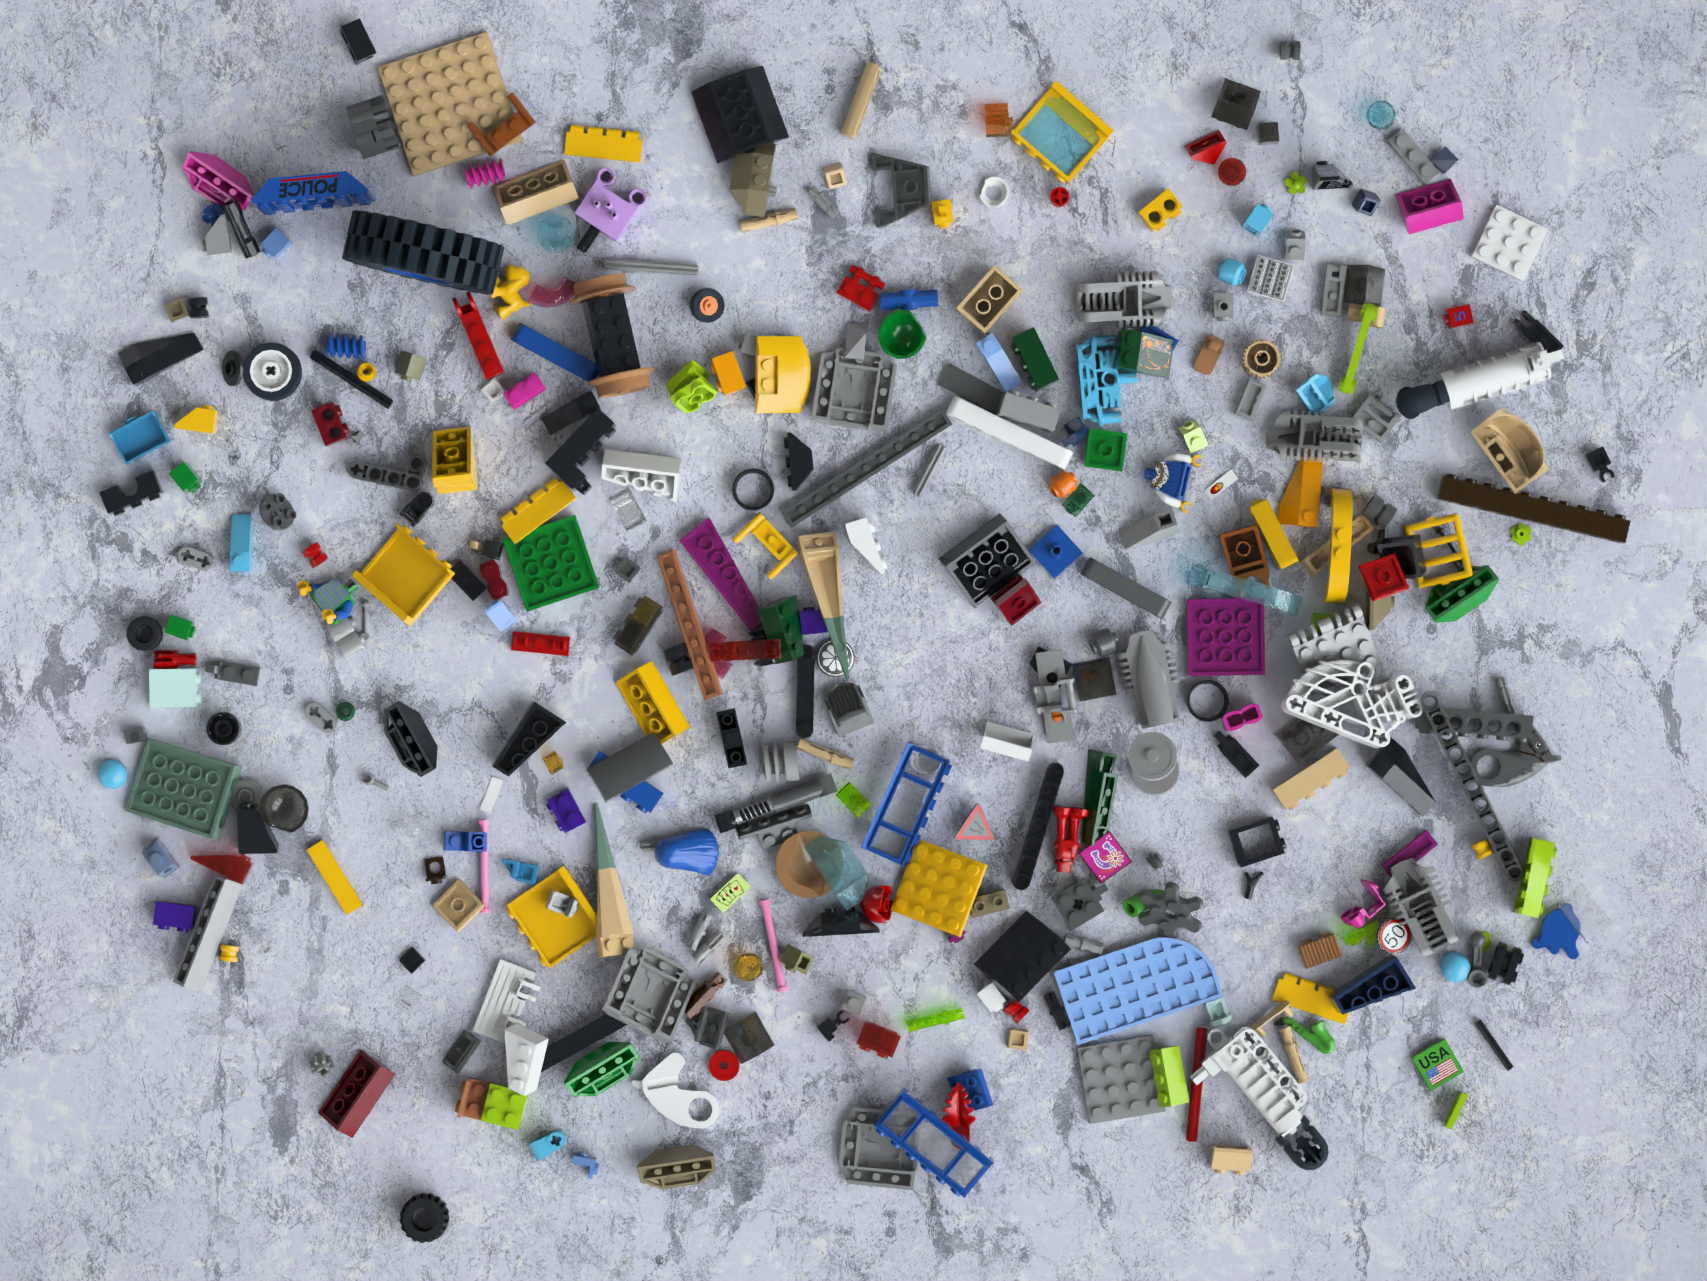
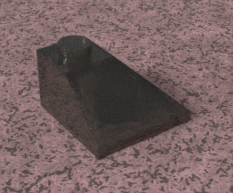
M1109 657L1072 664L1079 702L1117 695Z

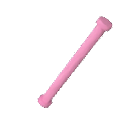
M478 820L480 832H487L489 820ZM488 837L487 852H480L481 901L486 906L479 913L491 912L488 891Z
M770 899L759 901V905L762 906L778 984L777 992L788 990V986L785 984L782 965L779 961L780 955L769 907L771 902Z

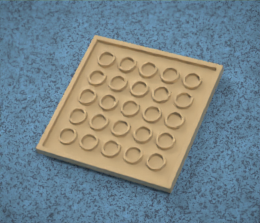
M487 32L378 67L414 177L486 154L485 149L467 126L474 122L485 137L514 115ZM521 135L505 147L523 142Z

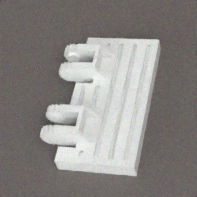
M500 959L473 1031L505 1043L504 1032L509 1021L526 1027L527 1022L512 1017L511 1014L520 1016L526 1002L518 998V996L533 1002L536 1001L537 998L533 995L520 991L522 985L530 987L535 991H540L541 986L525 980V978L534 980L536 972Z

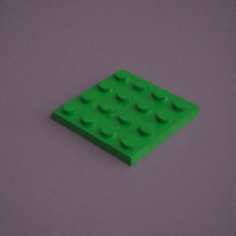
M576 515L537 527L516 544L513 543L510 537L503 539L526 612L600 588Z

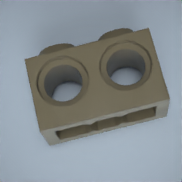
M1003 889L976 896L971 908L972 918L1010 909L1006 890Z

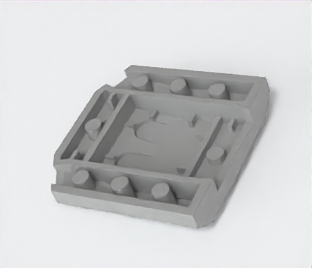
M843 347L828 353H822L811 420L822 424L887 432L897 365L876 352L865 351L864 360L845 359L846 348Z
M629 948L624 955L602 1009L609 1016L659 1041L670 1043L674 1038L697 982L690 978L683 965L651 949Z
M854 1106L842 1125L839 1165L846 1178V1183L914 1190L918 1161L916 1159L914 1161L906 1156L904 1149L901 1147L900 1149L896 1148L891 1144L889 1137L886 1135L882 1137L875 1130V1121L885 1109ZM894 1110L883 1124L899 1137H902L920 1114L917 1112ZM921 1124L906 1141L918 1152Z

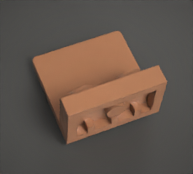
M471 1077L462 1082L460 1093L463 1094L462 1099L457 1101L455 1107L458 1118L465 1116L481 1120L490 1082Z

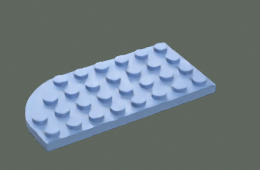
M1153 938L1053 971L1077 1045L1224 997L1210 960L1193 945L1175 938Z

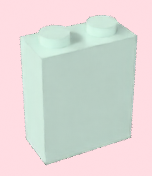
M149 669L150 708L198 707V703L202 701L201 692H198V684H201V673H198V669Z

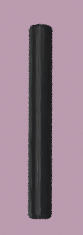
M314 350L311 353L310 358L387 409L391 407L393 403L391 398L365 381L360 380L357 376L319 351Z

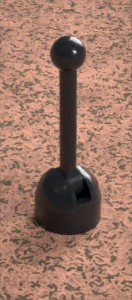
M1437 527L1436 533L1445 536L1443 528ZM1450 542L1446 543L1453 553H1457ZM1462 559L1453 561L1457 569L1463 566Z

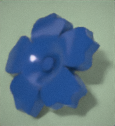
M217 203L212 204L211 207L208 204L204 206L203 213L205 215L202 216V219L206 223L211 221L213 226L218 218L224 214L223 210H220L221 205Z

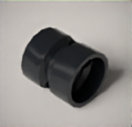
M685 642L663 651L666 661L670 662L669 669L672 676L693 669Z

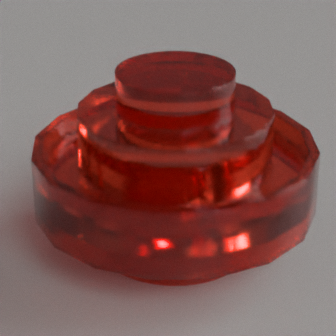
M1237 158L1225 159L1218 168L1219 180L1227 186L1239 185L1246 176L1245 165Z

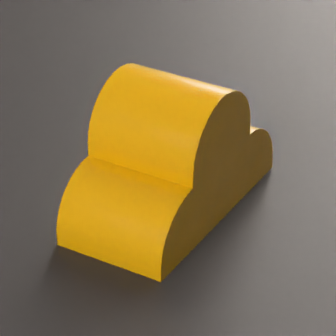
M471 426L433 431L432 480L438 494L478 489Z

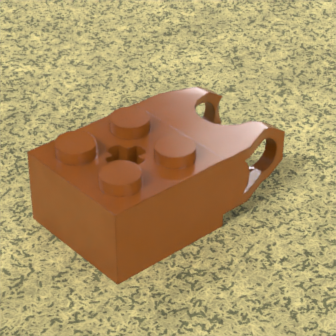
M1253 524L1219 534L1232 581L1239 589L1241 597H1245L1244 583L1250 576L1259 577L1265 584L1266 590L1271 589L1269 585L1270 570L1257 525ZM1244 543V545H1248L1245 553L1237 549L1240 547L1239 544Z

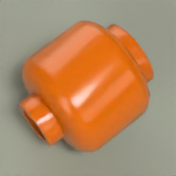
M1061 470L1050 478L1048 488L1054 497L1064 499L1077 489L1076 482L1078 480L1072 472L1068 473L1065 470Z

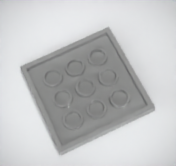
M1153 1035L1077 1048L1090 1124L1166 1112L1165 1107L1159 1106L1153 1067L1150 1060L1149 1050L1155 1049Z

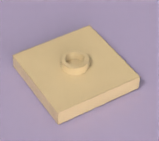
M459 878L432 905L458 933L486 906Z

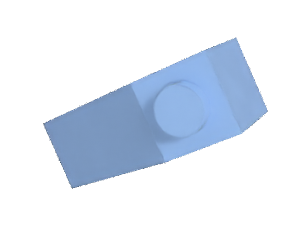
M993 333L976 343V347L1005 392L1013 390L1023 383Z

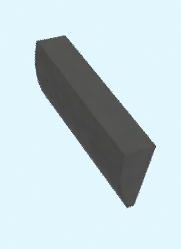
M652 732L588 768L587 772L605 803L671 767L673 762L657 736Z

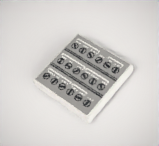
M1257 255L1247 292L1284 303L1294 265Z

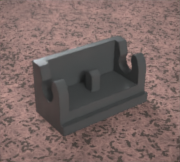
M464 1029L442 1060L443 1064L459 1074L481 1041Z

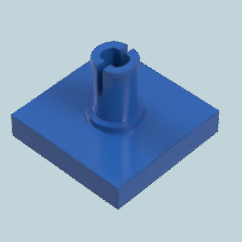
M1058 525L1029 550L1054 579L1082 554V551Z

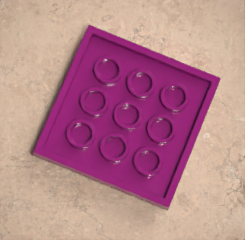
M1264 598L1187 599L1188 676L1265 675Z

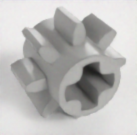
M323 1052L315 1054L313 1060L309 1061L312 1073H316V1075L321 1077L327 1076L330 1073V1069L334 1068L331 1055L327 1056Z

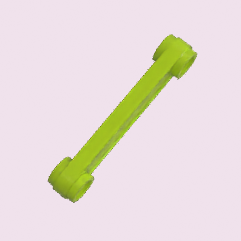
M1363 304L1360 317L1363 320L1346 377L1342 376L1338 388L1342 393L1352 395L1354 393L1357 383L1354 377L1370 323L1371 321L1375 322L1379 309L1374 304Z

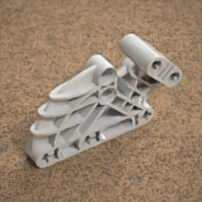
M1319 660L1318 663L1320 665L1312 669L1306 668V673L1299 679L1293 680L1295 684L1290 689L1287 697L1281 701V709L1285 713L1376 749L1389 744V732L1391 730H1394L1405 720L1419 717L1423 712L1419 697L1415 699L1412 697L1417 692H1410V690L1414 689V685L1408 676L1401 675L1388 679L1385 683L1370 686L1374 674L1373 666L1368 662L1360 663L1350 660L1329 662ZM1361 667L1365 668L1366 670L1365 676H1362L1360 674ZM1336 677L1349 678L1348 682H1345ZM1326 680L1343 687V689L1333 693L1317 685ZM1354 685L1360 688L1359 694L1354 692ZM1368 690L1379 691V694L1372 697L1373 703ZM1311 691L1326 696L1315 702L1306 699ZM1351 700L1360 720L1335 711L1333 708ZM1289 701H1292V704L1296 707L1291 708L1292 705L1289 703ZM1324 715H1327V718H1328V719H1330V720H1335V721H1328V722H1326L1327 719L1324 717ZM1379 717H1381L1383 722L1390 721V718L1394 721L1385 730ZM1344 720L1363 728L1365 732L1364 737L1344 730L1341 722Z

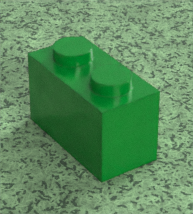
M184 461L169 473L183 492H192L193 494L201 488L202 479Z

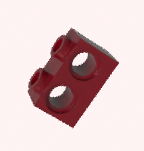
M331 402L311 410L326 447L349 439L347 434L350 431L346 422L342 423L340 416L343 414L339 405ZM326 410H332L333 417L330 420H325L323 417ZM333 428L340 429V435L337 438L331 437L330 432Z

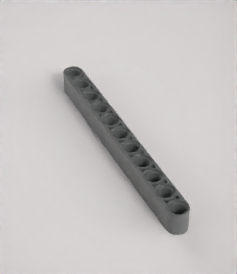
M1427 691L1421 697L1424 712L1507 878L1510 881H1519L1523 877V868L1437 694L1433 691ZM1432 697L1435 699V703L1427 705L1424 702L1425 699ZM1441 714L1444 719L1438 723L1433 720V717ZM1449 731L1452 733V737L1450 739H1443L1442 733ZM1457 748L1461 753L1455 757L1450 754V751ZM1465 765L1469 768V771L1467 773H1460L1458 771L1459 767ZM1474 782L1478 787L1475 790H1469L1467 785ZM1482 799L1486 804L1484 807H1477L1475 805L1476 801ZM1490 816L1495 820L1492 824H1486L1484 819ZM1497 833L1503 836L1500 841H1495L1492 837ZM1508 850L1511 852V856L1503 858L1501 853ZM1516 867L1520 872L1517 875H1512L1509 873V870Z

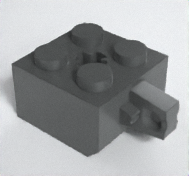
M1082 878L1052 896L1051 899L1070 930L1073 931L1104 912L1103 907L1099 903L1102 900L1100 895L1109 889L1105 883L1097 888L1094 884L1089 886L1085 878ZM1075 899H1078V901L1082 900L1083 903H1081L1080 909L1077 907L1073 908Z

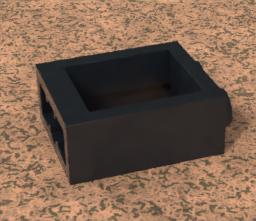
M1268 817L1228 830L1240 868L1285 853L1286 844L1284 838L1279 837L1278 831L1281 829L1277 819L1274 820L1273 817ZM1269 823L1278 850L1246 860L1238 833Z

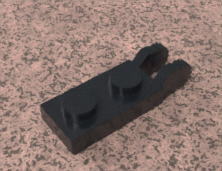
M1524 310L1521 314L1531 323L1528 328L1518 319L1513 321L1514 325L1533 344L1541 342L1547 353L1561 350L1564 347L1537 319L1535 320L1527 311Z

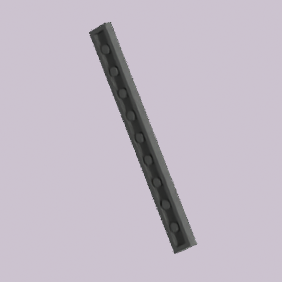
M941 408L781 511L782 515L790 527L793 528L952 425L951 421Z

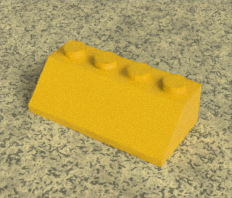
M653 661L637 668L615 682L645 736L654 732L661 744L690 728Z

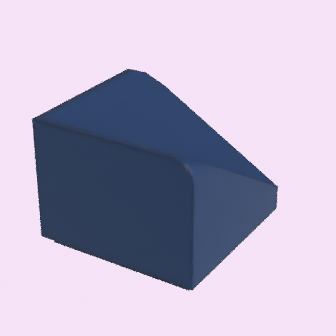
M1445 146L1430 161L1444 174L1458 159Z
M1360 189L1352 202V206L1357 212L1372 216L1381 200L1376 193Z

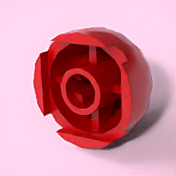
M875 885L870 887L864 896L861 897L860 908L870 921L886 924V920H890L892 915L890 909L893 904V900H890L889 894H893L890 886Z

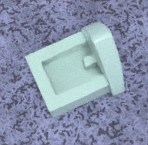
M1223 997L1205 1003L1211 1020L1209 1022L1210 1026L1223 1025L1232 1019Z

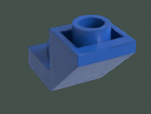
M444 831L443 850L487 852V832Z

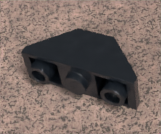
M787 433V437L784 438V447L789 449V456L786 457V468L791 470V475L787 476L788 487H792V491H797L814 470L812 450L792 433Z
M735 708L716 712L728 768L747 765Z

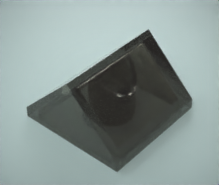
M1347 265L1343 303L1358 305L1371 303L1381 307L1386 269L1371 265Z
M757 1012L727 1027L724 1032L741 1064L774 1046Z

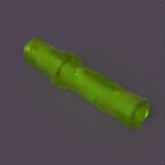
M960 1007L950 1011L942 1010V1013L906 1020L908 1031H916L940 1024L949 1025V1022L965 1019L963 1008Z

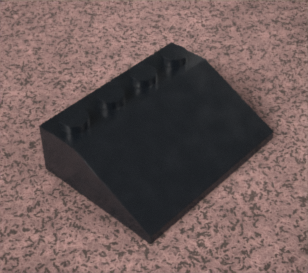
M1000 513L938 558L974 608L1036 563L1010 524Z
M1026 910L974 965L1015 1005L1034 988L1071 948L1056 933Z

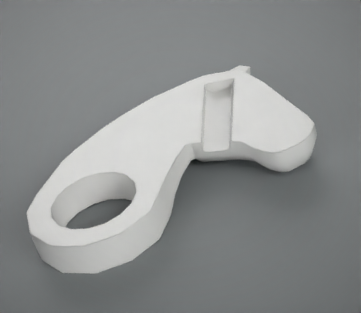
M671 1053L642 1081L632 1080L631 1084L642 1090L651 1104L661 1114L681 1126L704 1129L712 1125L719 1115V1104L715 1096L708 1091L678 1088L679 1071L685 1064V1059L679 1053ZM705 1098L711 1103L712 1113L708 1119L697 1121L690 1116L689 1105L694 1099Z

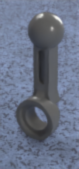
M1474 932L1470 937V942L1473 945V964L1467 979L1474 988H1481L1487 982V975L1481 968L1482 946L1486 941L1485 935L1481 932ZM1475 973L1482 974V978L1479 981L1472 980V976Z

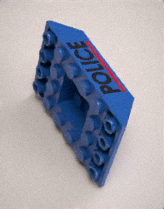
M341 171L269 178L253 197L252 204L265 215L276 214V211L281 210L284 213H293L295 209L300 208L303 211H313L314 207L332 209L333 205H341L343 208L352 207V203H360V206L371 205V202L376 201L369 189L350 173Z

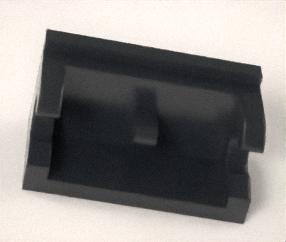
M360 18L341 26L340 34L356 65L374 57L373 55L377 52Z

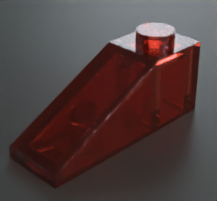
M245 854L240 856L193 855L190 858L240 884H245L254 865L250 861L251 857Z

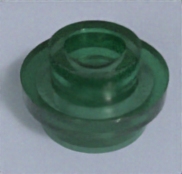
M342 702L336 708V715L342 721H349L355 715V708L349 702ZM344 708L349 709L348 715L342 713Z

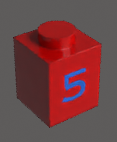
M1470 304L1448 308L1445 310L1446 314H1443L1444 324L1448 325L1449 329L1474 323Z

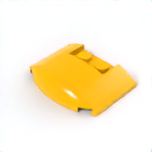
M756 336L755 413H800L810 391L811 363L808 350L801 336Z

